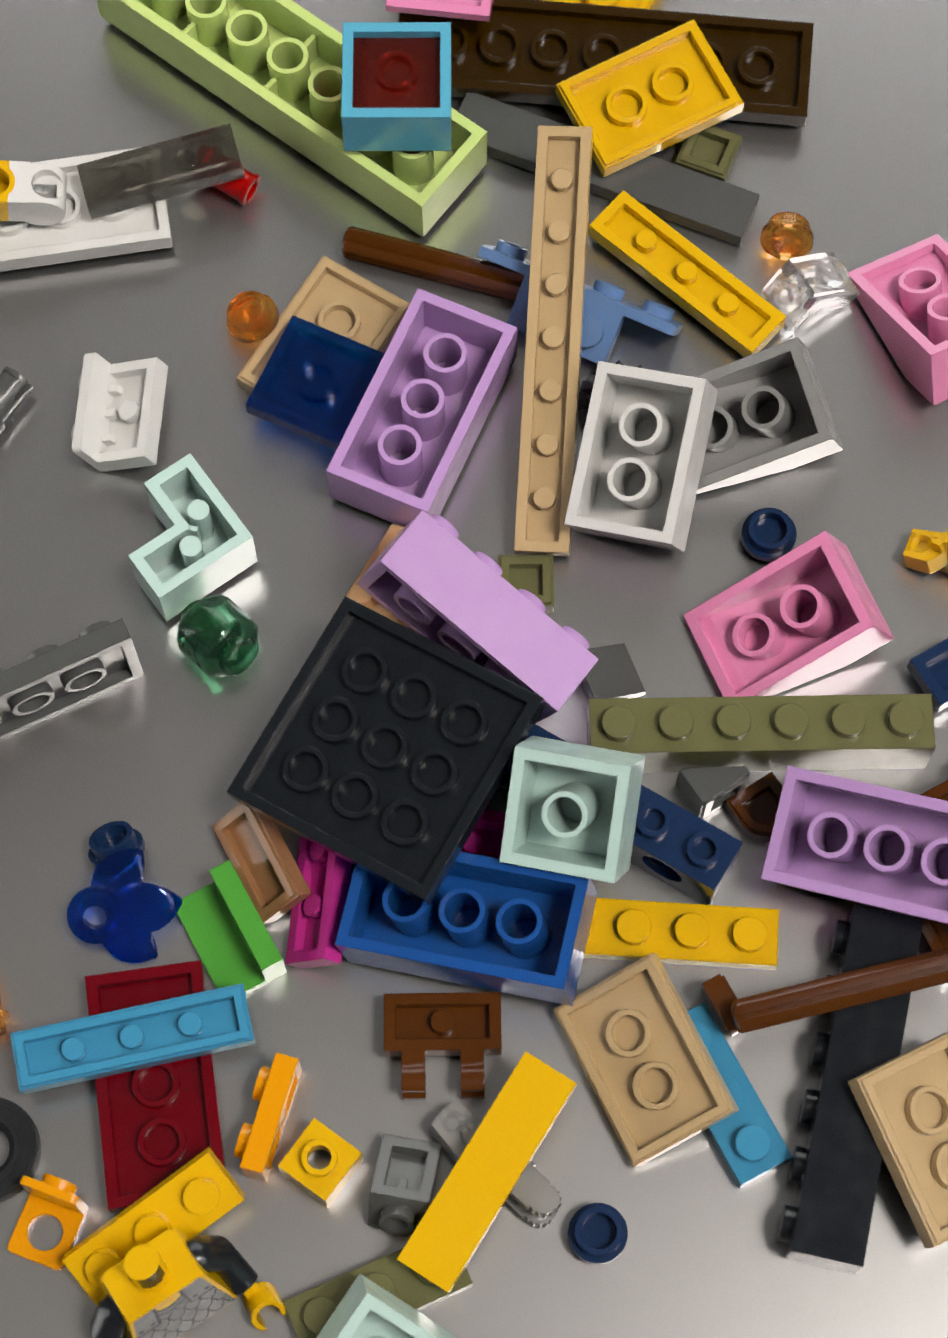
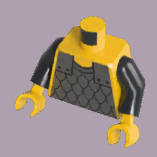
M171 1228L148 1243L133 1247L127 1252L123 1260L103 1273L100 1281L104 1297L99 1300L92 1317L90 1333L92 1338H179L238 1298L236 1295L239 1294L244 1295L243 1304L253 1326L258 1330L265 1331L267 1327L259 1311L265 1306L273 1305L284 1316L286 1315V1308L273 1284L264 1281L256 1282L258 1274L227 1238L220 1235H197L190 1238L178 1229Z

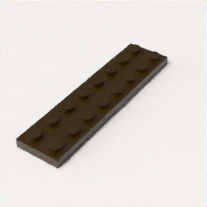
M493 0L489 22L409 13L399 14V22H451V96L465 97L466 93H478L500 101L559 106L563 105L555 93L556 84L694 19L744 102L743 111L726 120L805 126L814 23L545 0Z

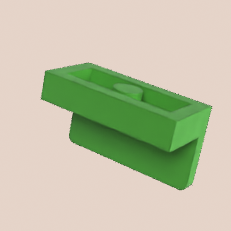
M228 860L209 870L213 883L176 901L174 908L216 989L243 983L247 994L287 972L277 947L231 861Z

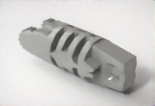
M453 1100L433 1120L429 1133L439 1144H442L441 1147L456 1164L483 1119ZM531 1160L506 1200L505 1205L521 1219L524 1218L526 1223H530L532 1227L536 1226L539 1229L540 1227L545 1228L547 1224H551L552 1219L562 1204L560 1202L562 1197L559 1196L560 1191H557L555 1186H551L550 1181L535 1169L536 1164Z

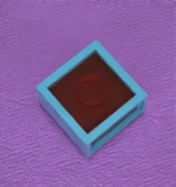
M343 22L341 121L344 151H451V22Z

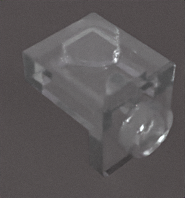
M833 251L789 258L762 290L767 302L786 315L783 327L786 331L797 330L813 312L849 306L860 294L848 276L845 266L838 260Z

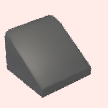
M625 643L588 649L599 659L581 682L588 702L589 699L637 698L645 695L646 691Z
M746 766L685 768L678 772L676 787L695 815L704 819L724 806L726 800L746 788L750 772Z

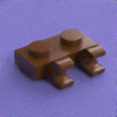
M501 992L384 994V1057H401L402 1100H426L425 1056H460L461 1099H484V1055L502 1054Z

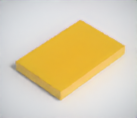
M694 19L556 84L555 93L573 125L592 127V158L603 177H607L741 113L744 102Z

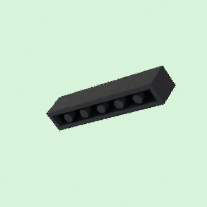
M854 904L847 921L837 920L833 934L831 954L840 955L837 974L918 955L924 919ZM911 992L831 1011L826 1033L816 1032L810 1066L820 1068L816 1090L806 1088L799 1123L809 1125L805 1148L795 1146L789 1171V1181L798 1183L794 1206L784 1205L778 1231V1240L787 1242L785 1259L856 1274L863 1268L882 1155L848 1081L900 1055Z

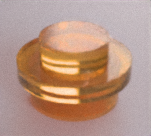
M788 211L773 215L762 228L760 237L761 246L768 254L785 261L796 260L806 256L811 251L814 241V234L808 220L798 213Z
M245 291L238 294L227 307L228 330L236 340L243 343H254L266 338L275 329L279 320V310L275 302L269 296L257 291Z

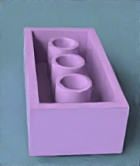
M417 288L326 470L329 496L403 527L422 510L430 516L433 514L440 516L517 357V327Z
M422 510L394 537L356 584L412 631L543 697L546 706L536 723L558 712L599 660L588 650L590 647L588 641L573 628L568 626L560 627L545 614V605L534 594L525 589L517 590L501 576L503 574L501 567L492 558L482 552L473 553L457 539L459 533L450 522L436 514L430 516Z
M788 765L761 879L948 924V801Z

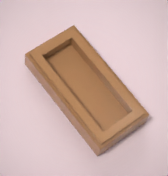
M239 803L212 825L228 860L231 861L264 924L274 923L312 894L273 820Z

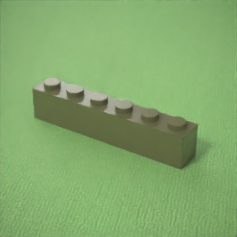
M932 694L589 699L586 719L588 746L644 755L643 773L679 772V770L685 768L746 766L749 771H787L788 765L806 770L925 769L936 748Z

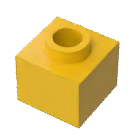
M313 1118L280 1162L278 1168L282 1175L329 1208L364 1160L362 1152L316 1118ZM323 1149L331 1155V1161L324 1169H314L309 1165V1157L315 1150Z

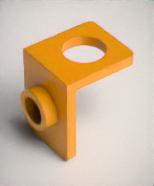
M44 1173L42 1180L38 1181L23 1175L20 1185L30 1194L7 1248L15 1255L53 1270L61 1271L65 1266L62 1262L63 1256L72 1249L89 1207L80 1197L75 1195L78 1187L64 1179ZM52 1216L57 1218L62 1225V1239L53 1249L46 1251L38 1250L29 1241L30 1226L39 1217Z

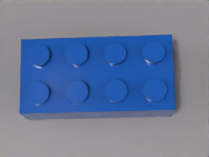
M460 852L430 905H427L355 866L335 946L346 960L351 963L573 1006L598 894L591 879L499 862V858Z

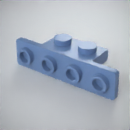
M502 239L498 240L496 247L493 245H481L477 256L525 275L507 323L517 327L518 331L526 334L530 261L525 258L528 250ZM596 279L593 286L585 284L581 357L597 364L598 361L608 362L626 317L671 336L679 335L684 324L672 319L675 310L645 299L641 307L623 299L626 290L606 281Z

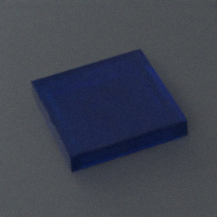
M292 315L245 404L246 411L249 414L337 450L385 353Z

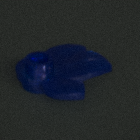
M129 848L113 853L97 864L91 886L81 889L71 899L67 909V922L73 934L80 940L91 944L102 943L108 952L120 961L142 963L157 958L158 947L152 932L160 930L171 922L182 905V898L164 886L152 882H142L145 871L144 850L141 848ZM92 906L100 907L105 911L107 919L103 924L93 925L87 921L85 911Z

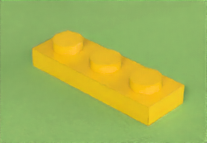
M208 1147L67 1251L63 1256L62 1262L97 1306L99 1300L104 1297L100 1277L105 1271L123 1260L127 1252L133 1247L146 1244L171 1228L178 1229L190 1238L197 1236L244 1201L245 1193L210 1147Z

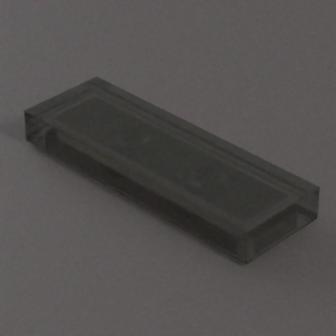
M230 123L77 165L88 211L92 219L245 177Z

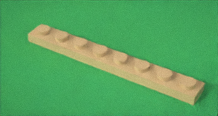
M538 125L514 552L516 555L570 557L572 528L565 525L564 522L575 475L593 143L592 127Z

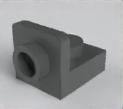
M383 1134L370 1189L369 1226L383 1229L394 1235L413 1234L431 1204L442 1144Z

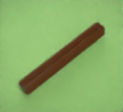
M354 226L347 228L342 240V254L345 257L513 301L517 297L525 276L493 262Z
M948 947L735 999L731 1005V1016L734 1026L739 1033H746L948 983Z

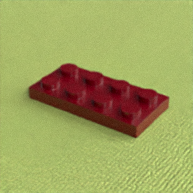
M201 960L85 976L89 1016L206 991L204 969ZM213 1053L95 1079L107 1205L110 1213L121 1212L208 1147H210L226 1168Z

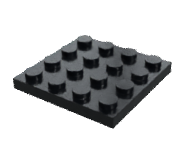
M345 596L228 788L227 793L232 799L421 902L430 905L513 763L515 746L527 739L546 703L543 697Z

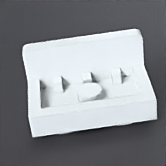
M96 352L84 354L82 373L78 380L79 395L75 424L71 430L73 453L100 472L156 465L168 366L157 357L110 364Z

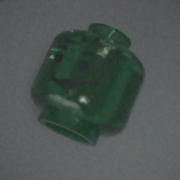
M212 595L196 600L184 609L180 617L176 639L179 649L210 677L223 678L241 674L252 665L258 655L260 633L257 623L229 597Z

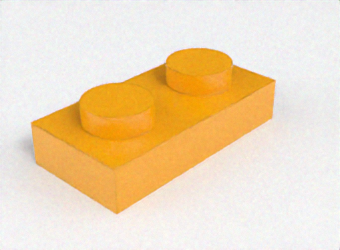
M276 1052L271 1068L262 1066L259 1071L252 1100L260 1102L253 1124L244 1122L234 1151V1157L242 1159L240 1169L245 1177L266 1183L268 1181L302 1072L298 1058Z

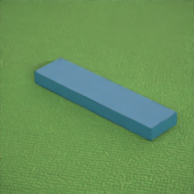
M243 983L10 1033L19 1091L23 1095L256 1044Z

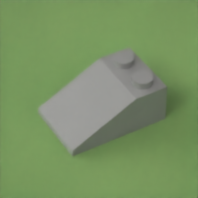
M798 337L695 376L707 379L718 390L697 494L794 469L843 450L811 353Z

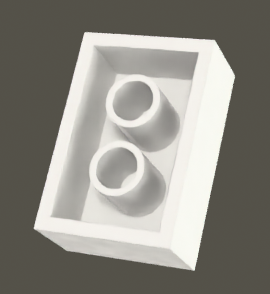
M598 361L564 524L579 533L685 552L718 390L707 379Z

